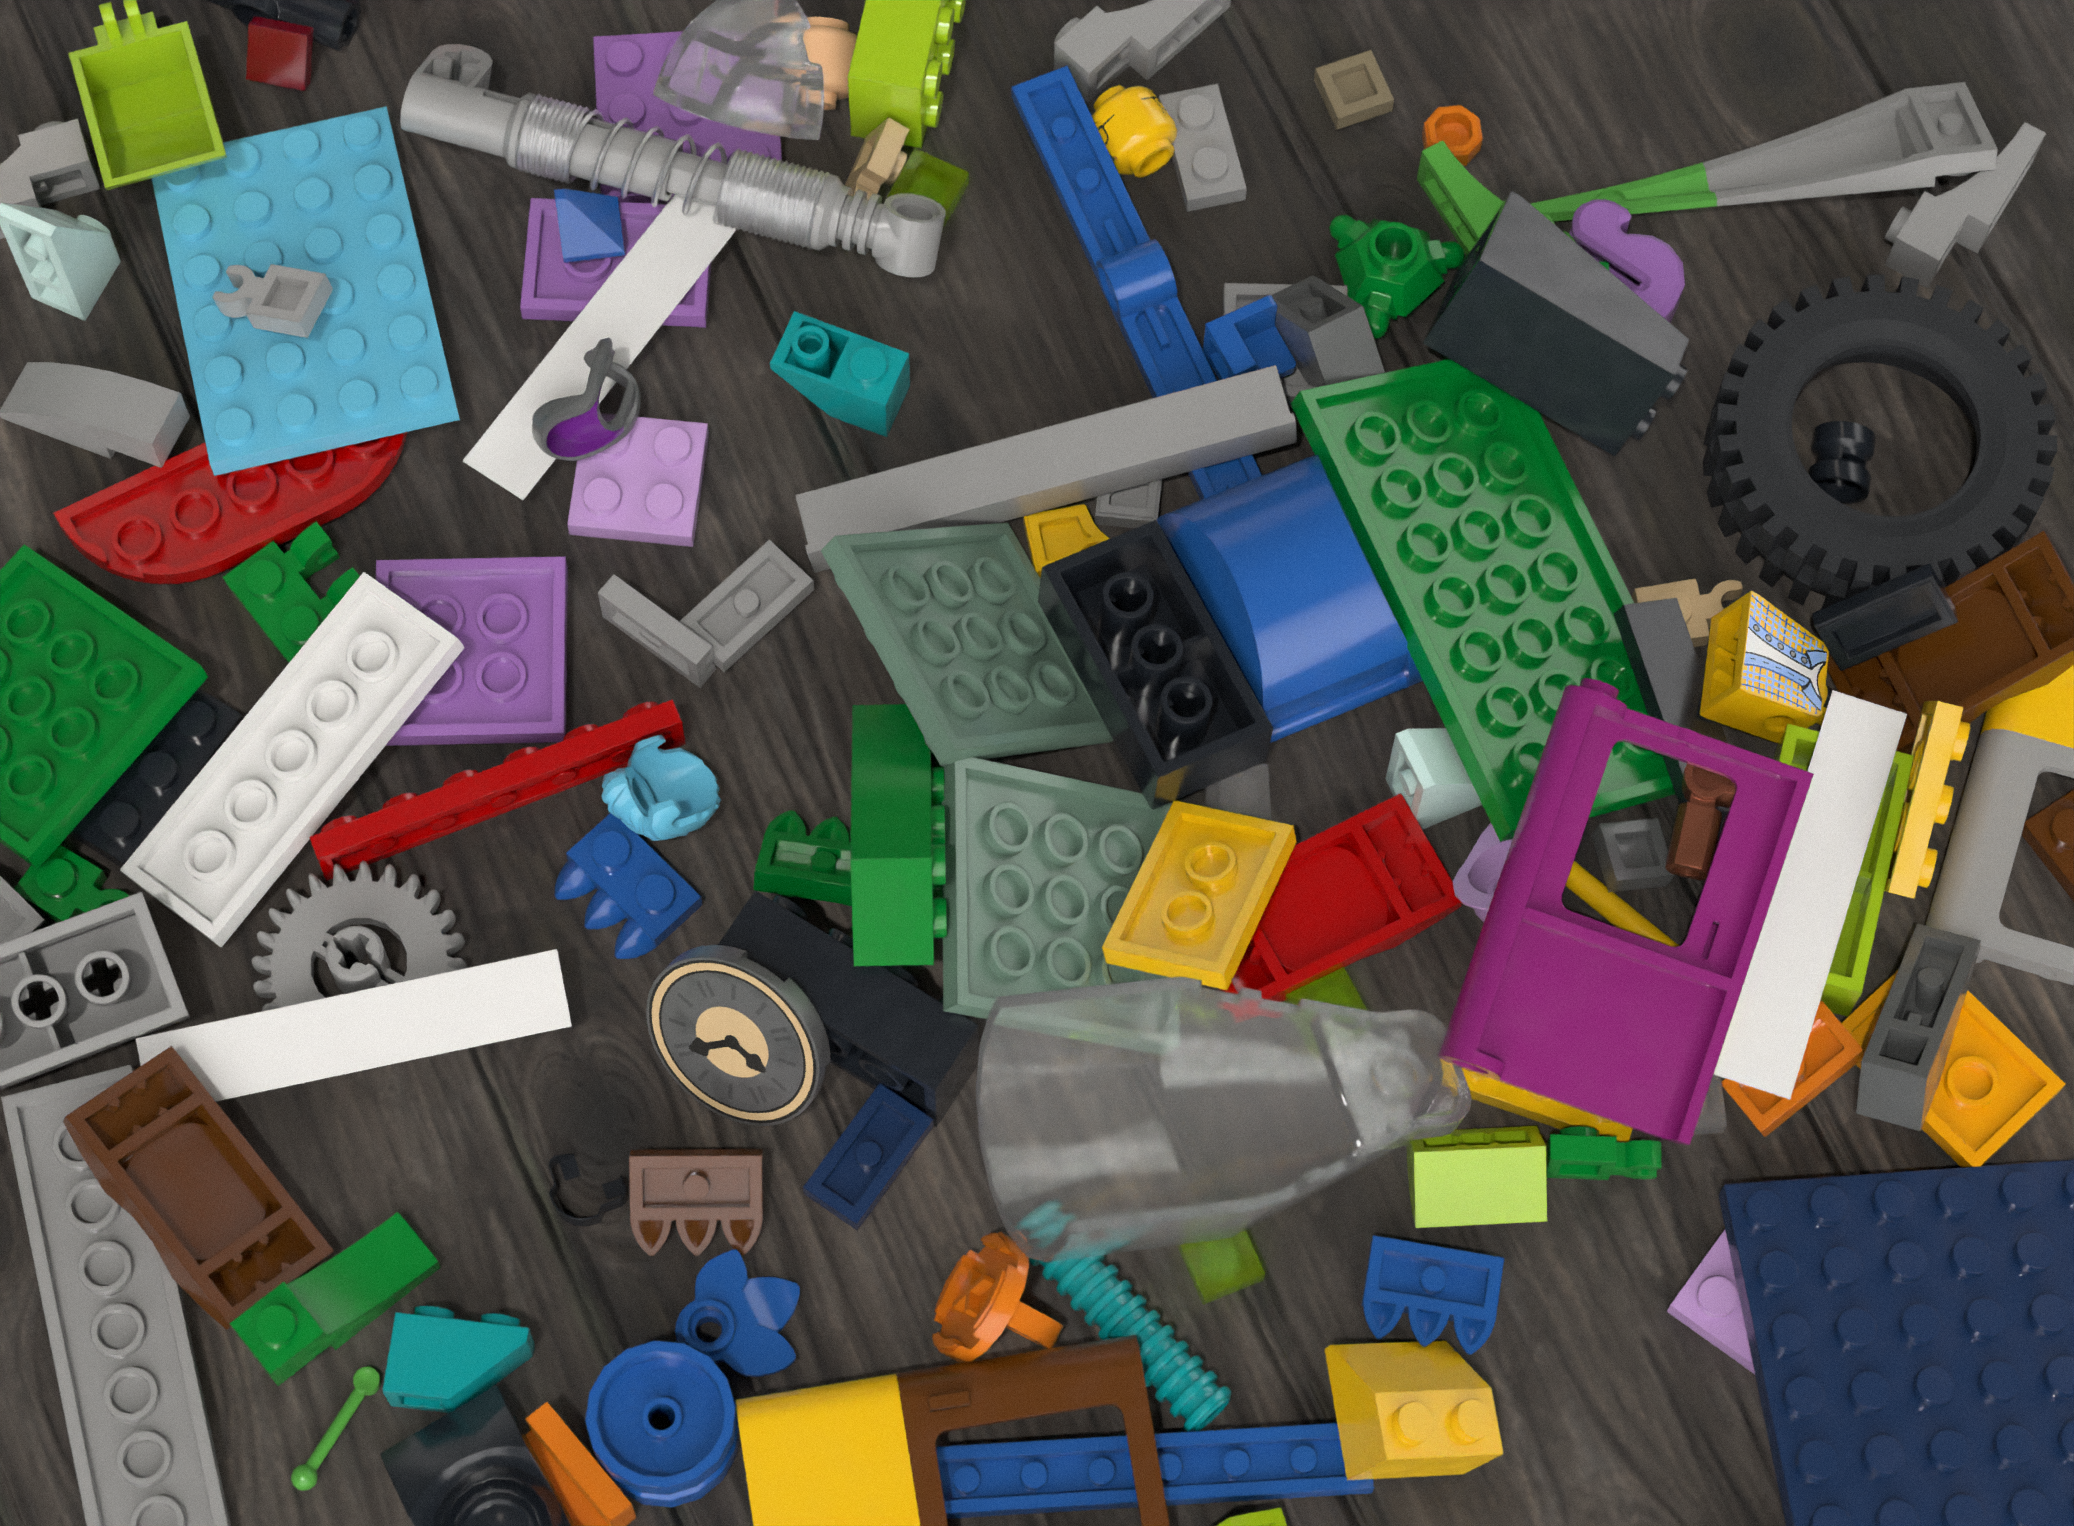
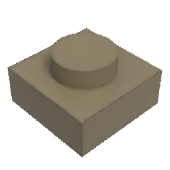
M1372 50L1315 68L1314 82L1336 130L1392 111L1394 98Z

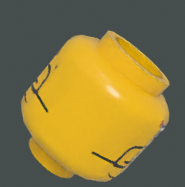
M1118 85L1106 90L1097 98L1094 103L1096 111L1092 118L1119 174H1134L1135 177L1139 178L1146 177L1162 168L1171 159L1175 151L1172 143L1177 137L1178 130L1174 120L1152 90L1142 86L1125 89L1123 86Z

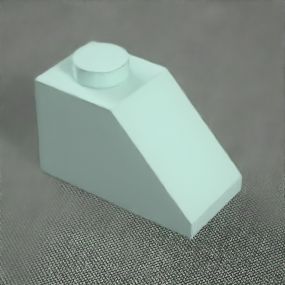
M1446 728L1406 729L1396 733L1385 779L1393 796L1402 794L1422 830L1482 805Z

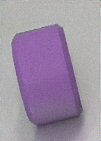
M1595 199L1582 204L1575 211L1572 219V228L1569 234L1574 241L1598 262H1609V272L1671 323L1685 286L1683 262L1669 244L1652 235L1627 234L1632 216L1628 209L1616 202L1606 199Z

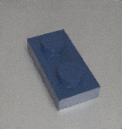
M879 1083L803 1186L804 1195L858 1231L934 1127L933 1119Z

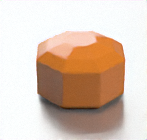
M1462 105L1438 107L1424 123L1422 132L1424 149L1443 140L1456 159L1463 166H1467L1481 149L1483 137L1480 118Z

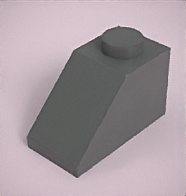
M1314 275L1271 295L1277 304L1275 326L1307 383L1316 388L1385 372L1361 304Z

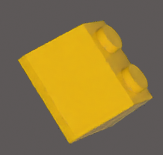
M1433 1341L1427 1347H1422L1419 1342L1342 1344L1330 1345L1324 1348L1347 1480L1463 1475L1503 1455L1492 1389L1447 1341Z

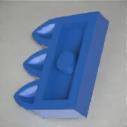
M611 813L566 852L568 861L562 867L555 884L554 897L557 900L575 899L597 889L586 909L584 923L586 929H603L613 926L625 918L627 919L616 939L615 957L617 959L637 958L649 953L703 905L701 896L637 833L630 830L621 819Z
M1373 1235L1361 1304L1366 1323L1376 1339L1379 1340L1396 1326L1402 1313H1407L1415 1338L1422 1347H1427L1442 1333L1447 1322L1453 1321L1455 1333L1461 1347L1468 1355H1472L1485 1344L1492 1333L1496 1321L1504 1258Z

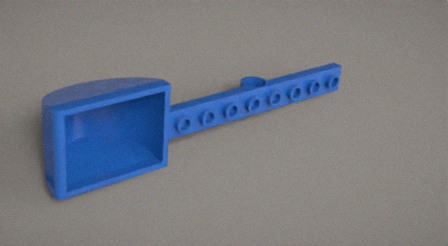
M1068 66L1013 86L1012 100L1152 398L1217 381L1178 300L1176 282L1169 261L1156 239L1150 240ZM1252 455L1187 472L1200 500L1164 514L1156 520L1274 729L1270 743L1423 681L1407 649L1408 642L1318 455H1312L1265 475H1261Z

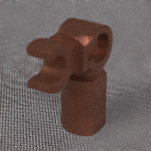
M1687 763L1682 779V791L1688 802L1681 803L1678 806L1665 869L1673 875L1704 880L1715 852L1722 820V813L1715 807L1730 808L1735 787L1729 778Z

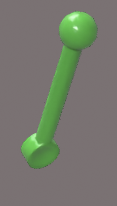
M362 1367L355 1372L353 1377L355 1388L306 1464L299 1465L293 1470L291 1482L296 1489L306 1491L316 1485L318 1480L317 1469L365 1396H371L379 1390L381 1379L374 1368Z

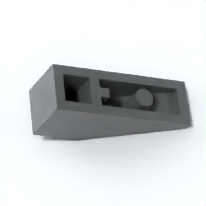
M1921 924L1916 925L1861 1062L1856 1114L1921 1131L1940 1082L1979 954L1981 940Z

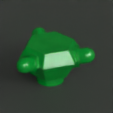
M1338 215L1333 218L1329 226L1331 236L1339 242L1337 247L1340 250L1335 253L1344 285L1347 286L1348 297L1363 306L1374 339L1381 338L1386 333L1390 318L1396 320L1397 315L1406 317L1444 282L1442 274L1447 273L1446 269L1457 268L1462 264L1465 257L1464 249L1459 243L1454 241L1440 242L1439 239H1431L1429 232L1408 227L1399 222L1373 219L1367 224L1365 221H1356L1348 215Z

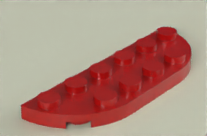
M407 432L214 476L209 463L206 443H202L166 460L162 468L153 466L62 508L53 514L72 545L88 560L114 575L151 584L192 582L213 576L244 562L272 541L278 546L297 537L314 522L321 526L357 507L371 496L389 476L403 450Z

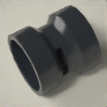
M1830 421L1815 427L1811 449L1817 458L1816 463L1810 466L1808 474L1823 491L1842 504L1861 502L1868 497L1871 475L1866 469V463L1874 455L1876 442L1874 432L1866 426L1848 421Z

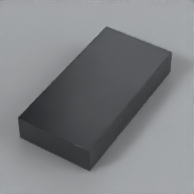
M1930 563L1812 613L1814 627L1841 671L1958 622L1956 608Z

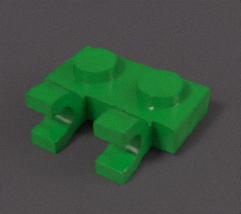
M314 522L301 532L293 541L290 550L285 554L272 541L222 577L228 588L288 664L360 577L352 567L334 581L329 587L326 596L321 600L305 580L340 558L332 546L331 539L317 522Z

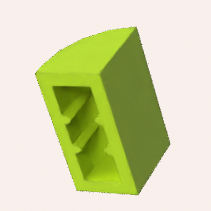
M1537 1126L1406 1132L1409 1193L1415 1228L1547 1222L1546 1145Z

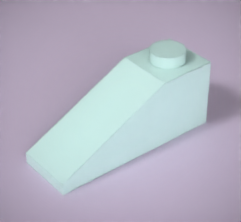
M0 203V226L31 298L86 321L121 262L108 228L86 215H79L76 219L53 209Z

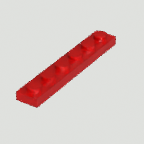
M673 699L659 705L653 701L644 702L627 710L622 719L598 727L596 724L580 726L568 732L563 737V741L539 750L537 747L519 749L509 754L503 760V764L482 772L465 770L447 778L440 788L421 795L417 793H404L395 796L385 802L381 810L360 818L344 816L332 820L321 829V833L309 838L327 881L333 879V867L335 864H339L346 874L359 869L361 861H366L370 865L604 776L618 768H625L628 765V760L632 755L635 744L644 739L662 735L666 741L657 747L662 750L674 749L685 745L682 720Z

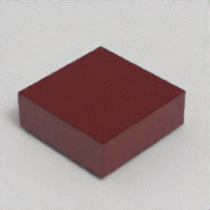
M255 16L248 25L246 80L304 91L311 81L313 27Z

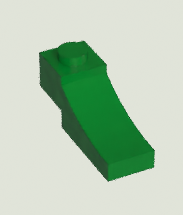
M397 1212L366 1236L327 1262L288 1284L283 1281L233 1320L230 1325L274 1383L279 1386L330 1345L334 1350H337L439 1270L441 1266L399 1212Z

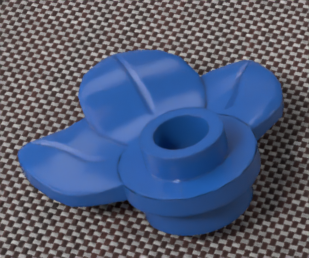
M737 1250L720 1254L708 1261L696 1277L695 1300L689 1303L677 1318L675 1326L677 1343H684L709 1356L715 1364L724 1361L729 1367L743 1376L762 1377L785 1370L795 1362L796 1354L787 1340L778 1332L783 1330L795 1312L800 1296V1287L797 1283L776 1277L748 1279L745 1263ZM707 1322L716 1323L722 1329L720 1337L710 1343L701 1341L696 1335L698 1328Z

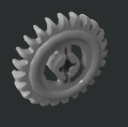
M361 861L356 880L349 882L343 868L339 864H335L333 867V886L328 888L315 874L310 873L308 880L312 896L308 899L291 888L287 889L286 895L294 910L293 913L290 915L274 908L269 909L268 912L271 921L280 930L279 934L266 933L264 931L257 933L259 944L271 952L272 955L264 957L254 956L251 960L256 971L271 976L263 981H256L253 985V989L258 996L275 998L271 1003L265 1004L262 1011L325 998L318 991L314 983V961L316 956L327 962L338 989L344 994L390 985L388 982L394 984L467 968L466 962L462 958L449 957L463 948L465 940L460 933L444 935L453 927L456 917L454 912L449 909L441 914L434 915L441 901L439 892L433 889L426 896L418 900L421 883L416 874L410 875L408 881L400 888H397V873L391 864L386 866L380 880L375 882L366 861ZM372 924L389 930L402 942L407 953V971L405 976L391 970V964L380 937L375 932L363 926L350 925ZM368 954L371 964L364 965L356 962L350 969L348 968L345 959L349 960L352 958L361 961Z

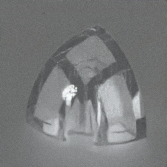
M717 0L703 10L678 37L662 65L653 95L687 112L737 128L775 136L819 140L824 111V80L822 66L809 61L803 40L804 33L811 28L810 23L796 0Z

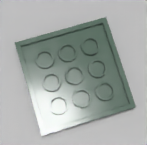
M1008 522L835 535L821 550L834 574L837 585L847 597L864 628L867 639L876 649L894 682L896 691L904 699L924 736L925 743L934 753L940 765L951 764L971 757L989 759L1110 743L1113 741L1038 603L1041 579Z
M973 757L941 765V767H944L945 799L942 801V805H945L946 885H942V898H946L947 938H943V1011L1162 1051L1179 1045L1178 979L1108 964L1105 961L1102 949L1108 933L1173 801L1151 810L1143 793Z

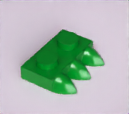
M789 810L774 818L765 831L754 871L753 890L852 906L850 842L845 825L837 817H831L819 823L812 830L810 836H806L805 825L795 811Z

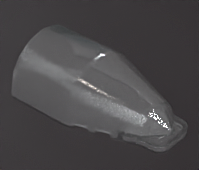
M1182 976L997 997L989 1012L979 1045L976 1083L979 1140L992 1197L1010 1237L1026 1257L1043 1262L1233 1238L1398 1151L1412 1140L1440 1137L1453 1133L1469 1113L1472 1103L1471 1093L1462 1068L1439 1058L1438 1055L1447 1029L1434 1015L1425 1011L1409 1009L1379 1013L1302 998L1298 1005L1262 999V991L1241 988L1238 994L1202 988V980Z

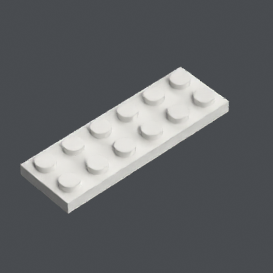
M363 572L126 861L120 871L222 948L308 842L309 837L317 831L465 647L453 634Z

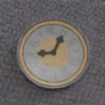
M707 945L692 948L676 957L658 975L649 991L646 1020L654 1049L663 1066L676 1083L707 1109L739 1123L770 1126L792 1120L800 1115L817 1097L824 1080L825 1067L830 1063L829 1042L815 1007L790 977L783 982L763 966L747 959V952L745 950L723 945Z

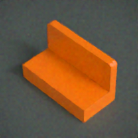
M548 1402L544 1403L526 1418L531 1430L526 1436L575 1526H627L637 1518L631 1502Z

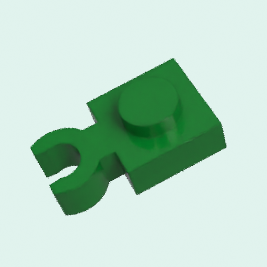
M61 845L55 849L38 870L31 865L14 888L33 909L56 923L129 897L125 892L118 889L100 891V888L107 880L103 870Z
M1576 1126L1561 1129L1560 1135L1550 1134L1546 1143L1547 1178L1609 1180L1611 1175H1622L1633 1179H1656L1657 1170L1662 1168L1661 1142L1636 1140L1617 1142L1616 1137L1599 1136V1131L1595 1128Z

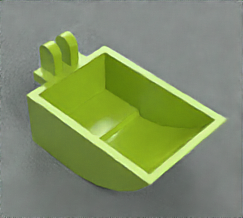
M123 0L128 18L119 21L116 19L111 2L100 4L99 9L104 25L93 27L98 45L69 53L106 190L227 158L188 22L185 21L158 29L153 11L140 14L136 0Z

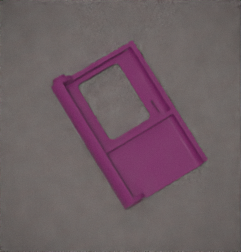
M1582 678L1579 686L1568 685L1564 688L1438 1056L1444 1061L1460 1068L1670 1142L1690 1145L1814 774L1699 734L1690 729L1628 709L1627 705L1617 699L1619 693L1617 688L1599 680ZM1618 742H1628L1725 776L1733 782L1735 787V793L1685 941L1681 946H1668L1566 909L1562 903V893L1611 750Z

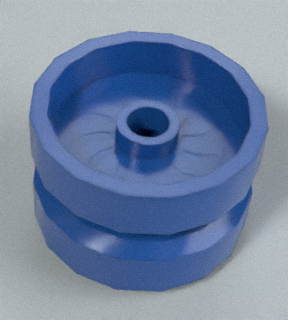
M652 1341L626 1349L603 1367L589 1392L585 1422L598 1463L624 1495L643 1505L675 1507L701 1499L724 1480L737 1456L740 1431L737 1411L728 1379L709 1356L684 1343ZM667 1416L672 1426L666 1430H656L654 1421Z

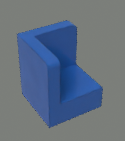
M1271 295L1206 323L1203 352L1219 380L1274 365L1277 367L1280 379L1295 371L1296 361L1275 326L1277 304Z

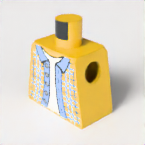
M1753 591L1748 592L1711 617L1700 715L1709 720L1775 743L1780 742L1787 724L1808 728L1815 723L1822 726L1828 703L1834 690L1826 686L1829 651L1825 643L1759 594Z

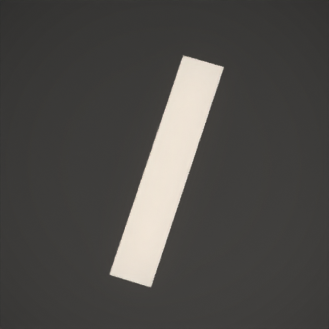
M676 194L672 197L464 458V463L520 499H525L556 459L544 453L535 442L532 434L533 414L540 406L551 400L581 395L585 392L591 368L585 363L584 355L589 350L595 348L600 339L609 337L612 340V348L615 351L613 362L625 369L630 366L737 230L736 227L732 229L730 225L726 227L724 224L720 226L718 222L714 224L712 218L716 205L692 199L689 212L684 216L682 207L685 197ZM607 376L601 388L599 404L616 383V381Z
M1834 690L1832 691L1808 768V772L1814 775L1714 1075L1790 1100L1907 714Z
M555 949L136 1038L141 1066L172 1046L213 1099L220 1101L571 1027L572 1024L558 952Z

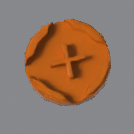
M1002 1232L985 1235L981 1238V1241L986 1246L979 1254L969 1250L966 1255H963L944 1284L934 1311L936 1313L934 1321L942 1324L941 1333L932 1334L933 1344L940 1353L959 1363L972 1362L985 1353L1002 1334L1003 1330L1007 1328L1047 1349L1053 1348L1064 1326L1019 1301L1025 1288L1029 1269L1028 1250L1019 1241Z

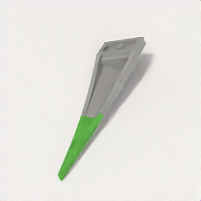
M1965 82L1901 90L1804 130L1703 163L1608 188L1530 204L1544 216L1549 215L1552 221L1572 220L1575 211L1582 204L1595 199H1606L1616 202L1628 209L1630 214L1934 187L1936 176H1965L1972 172L1996 169L1998 149Z

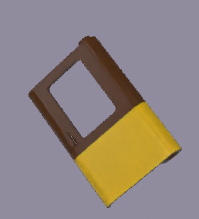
M1136 1335L735 1400L753 1526H948L935 1442L940 1434L947 1431L1106 1405L1117 1407L1123 1416L1141 1526H1170L1144 1371Z

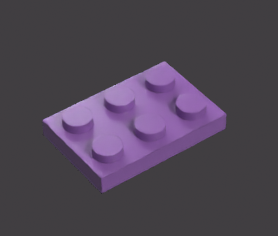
M531 198L520 304L522 319L574 321L667 204H658L653 208L651 203L619 202L625 255L564 263L555 199ZM711 263L662 325L706 327Z

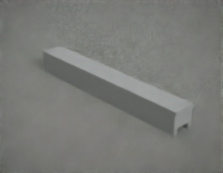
M1276 365L801 493L795 496L808 542L805 545L807 555L814 573L830 569L821 550L835 535L1001 523L1297 442L1296 420L1294 413L1290 414Z

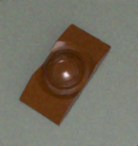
M2045 531L2040 532L1944 588L1956 608L1957 623L1843 671L1839 669L1832 655L1829 654L1827 670L1840 693L1907 714L1896 751L1911 755L1924 701H1940L1964 707L1960 721L1971 723L1982 713L2001 702L2049 684L2074 665V581Z
M172 1046L65 1116L63 1120L76 1147L104 1192L128 1212L153 1242L173 1280L226 1330L231 1328L230 1323L283 1281L288 1284L305 1275L328 1259L334 1252Z

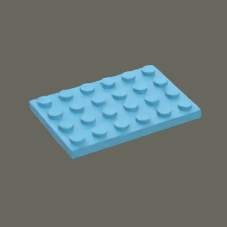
M387 106L223 142L227 158L152 178L209 463L214 476L460 420ZM271 264L324 273L333 290L308 338L253 328L247 315L232 318L222 314L212 297L215 291L233 293L239 290L233 286L226 273L228 266H246L252 270L255 277L264 278Z

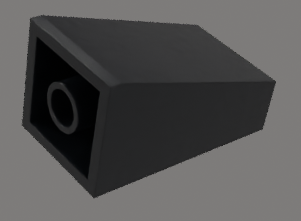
M1513 191L1509 193L1454 274L1423 341L1425 345L1613 456L1618 453L1630 436L1637 441L1642 438L1657 413V408L1653 406L1660 396L1669 401L1681 385L1688 370L1680 362L1689 339L1529 202Z

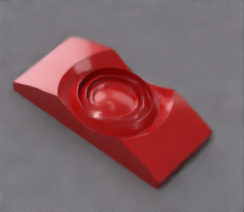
M1401 793L1294 846L1228 990L1219 989L1235 1019L1296 997L1336 971L1360 959L1393 949L1463 905L1455 896L1451 878Z

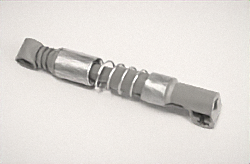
M447 44L437 47L415 71L407 86L401 109L400 124L402 130L503 157L511 168L518 169L521 172L524 170L532 175L536 173L538 176L542 175L550 180L553 178L555 181L560 180L562 183L565 181L567 184L574 181L576 177L591 181L590 188L592 191L600 183L621 189V197L623 199L627 197L629 192L651 197L653 208L658 205L659 200L667 202L672 194L685 197L682 207L684 216L688 214L691 201L694 199L716 205L712 220L714 224L718 222L720 226L722 224L726 227L730 225L732 229L736 227L737 230L742 229L743 232L747 230L755 235L760 234L761 237L765 235L773 240L777 238L778 241L783 240L785 243L789 241L790 244L795 243L796 246L801 245L802 248L806 246L808 249L812 248L818 251L828 245L837 247L840 241H842V248L848 251H852L854 246L857 245V252L862 255H866L869 249H872V257L875 258L877 264L884 270L899 276L923 277L930 275L935 270L945 220V209L941 204L928 197L911 193L896 194L888 197L885 203L882 204V197L878 194L873 193L870 199L867 200V192L858 189L855 195L852 196V188L844 186L839 176L829 174V172L824 173L823 170L818 172L817 169L812 170L811 167L807 169L805 165L801 167L799 164L794 165L793 162L789 164L788 161L783 162L781 159L777 161L776 158L771 159L770 156L765 157L763 154L759 156L758 153L753 154L752 151L748 153L746 149L742 151L740 148L732 153L727 164L725 149L719 142L710 146L703 156L700 157L696 155V146L689 134L682 136L678 140L666 138L662 129L658 126L649 129L647 132L636 130L631 120L627 117L614 124L604 121L602 114L597 109L590 112L587 107L583 108L581 105L577 106L576 104L571 105L570 102H560L552 97L548 99L540 94L528 93L521 98L491 91L489 90L493 60L490 55L472 46ZM685 140L689 141L691 154L683 152V142ZM716 148L720 151L721 162L708 159Z

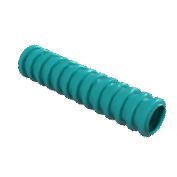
M1058 1205L1046 1206L1022 1226L1016 1235V1240L1030 1253L1028 1260L1031 1265L1038 1266L1041 1264L1044 1268L1042 1271L1044 1279L1046 1281L1055 1280L1058 1283L1056 1286L1057 1293L1060 1296L1069 1295L1072 1298L1070 1302L1071 1308L1074 1311L1083 1310L1086 1313L1084 1322L1088 1326L1097 1325L1100 1328L1098 1337L1101 1340L1136 1335L1146 1387L1153 1385L1157 1389L1155 1398L1159 1402L1167 1400L1171 1404L1169 1413L1174 1418L1182 1416L1186 1420L1183 1428L1187 1432L1200 1431L1206 1427L1229 1404L1232 1395L1228 1386L1218 1387L1215 1383L1218 1378L1214 1371L1206 1373L1201 1368L1203 1365L1201 1357L1199 1355L1192 1358L1187 1353L1189 1345L1186 1341L1176 1342L1174 1340L1175 1330L1171 1325L1164 1327L1160 1325L1161 1315L1156 1310L1148 1312L1145 1309L1147 1300L1142 1295L1134 1297L1130 1293L1133 1285L1128 1280L1120 1282L1116 1278L1118 1269L1114 1265L1105 1266L1102 1263L1104 1254L1100 1250L1091 1251L1088 1248L1090 1239L1086 1235L1077 1236L1074 1233L1076 1224L1072 1220L1063 1221L1060 1218L1062 1209Z

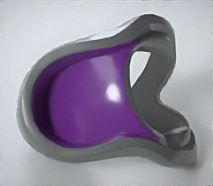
M609 337L600 339L596 347L584 355L585 363L591 368L585 392L581 395L551 400L540 406L533 414V438L539 448L547 455L565 461L582 460L608 449L622 440L634 427L640 411V389L633 375L621 365L613 362L615 351L612 348L613 343ZM606 376L626 388L619 411L615 418L609 422L603 419L599 410L600 392Z

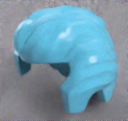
M662 735L637 742L628 760L627 767L618 768L613 772L605 774L602 783L603 792L601 796L603 802L608 804V811L621 819L630 830L644 835L652 841L686 836L689 832L700 829L716 812L721 801L718 795L719 786L717 779L711 769L704 765L703 760L682 748L668 750L657 748L666 741Z

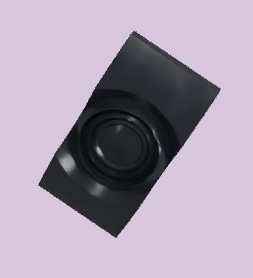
M497 1385L380 1453L389 1477L414 1526H575L502 1390Z

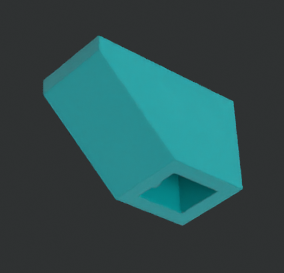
M795 311L770 362L771 370L829 416L885 437L888 436L910 387L909 353Z
M434 1306L415 1307L414 1314L396 1312L382 1392L390 1406L450 1413L492 1388L533 1357L535 1342L530 1329L520 1327L521 1321L519 1319L503 1314L481 1315L480 1322L454 1319V1312Z

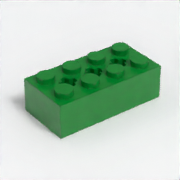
M906 704L852 705L850 866L854 966L934 965V938H947L946 898H942V885H946L945 805H942V801L945 799L944 767H941L934 753L925 743L924 736Z

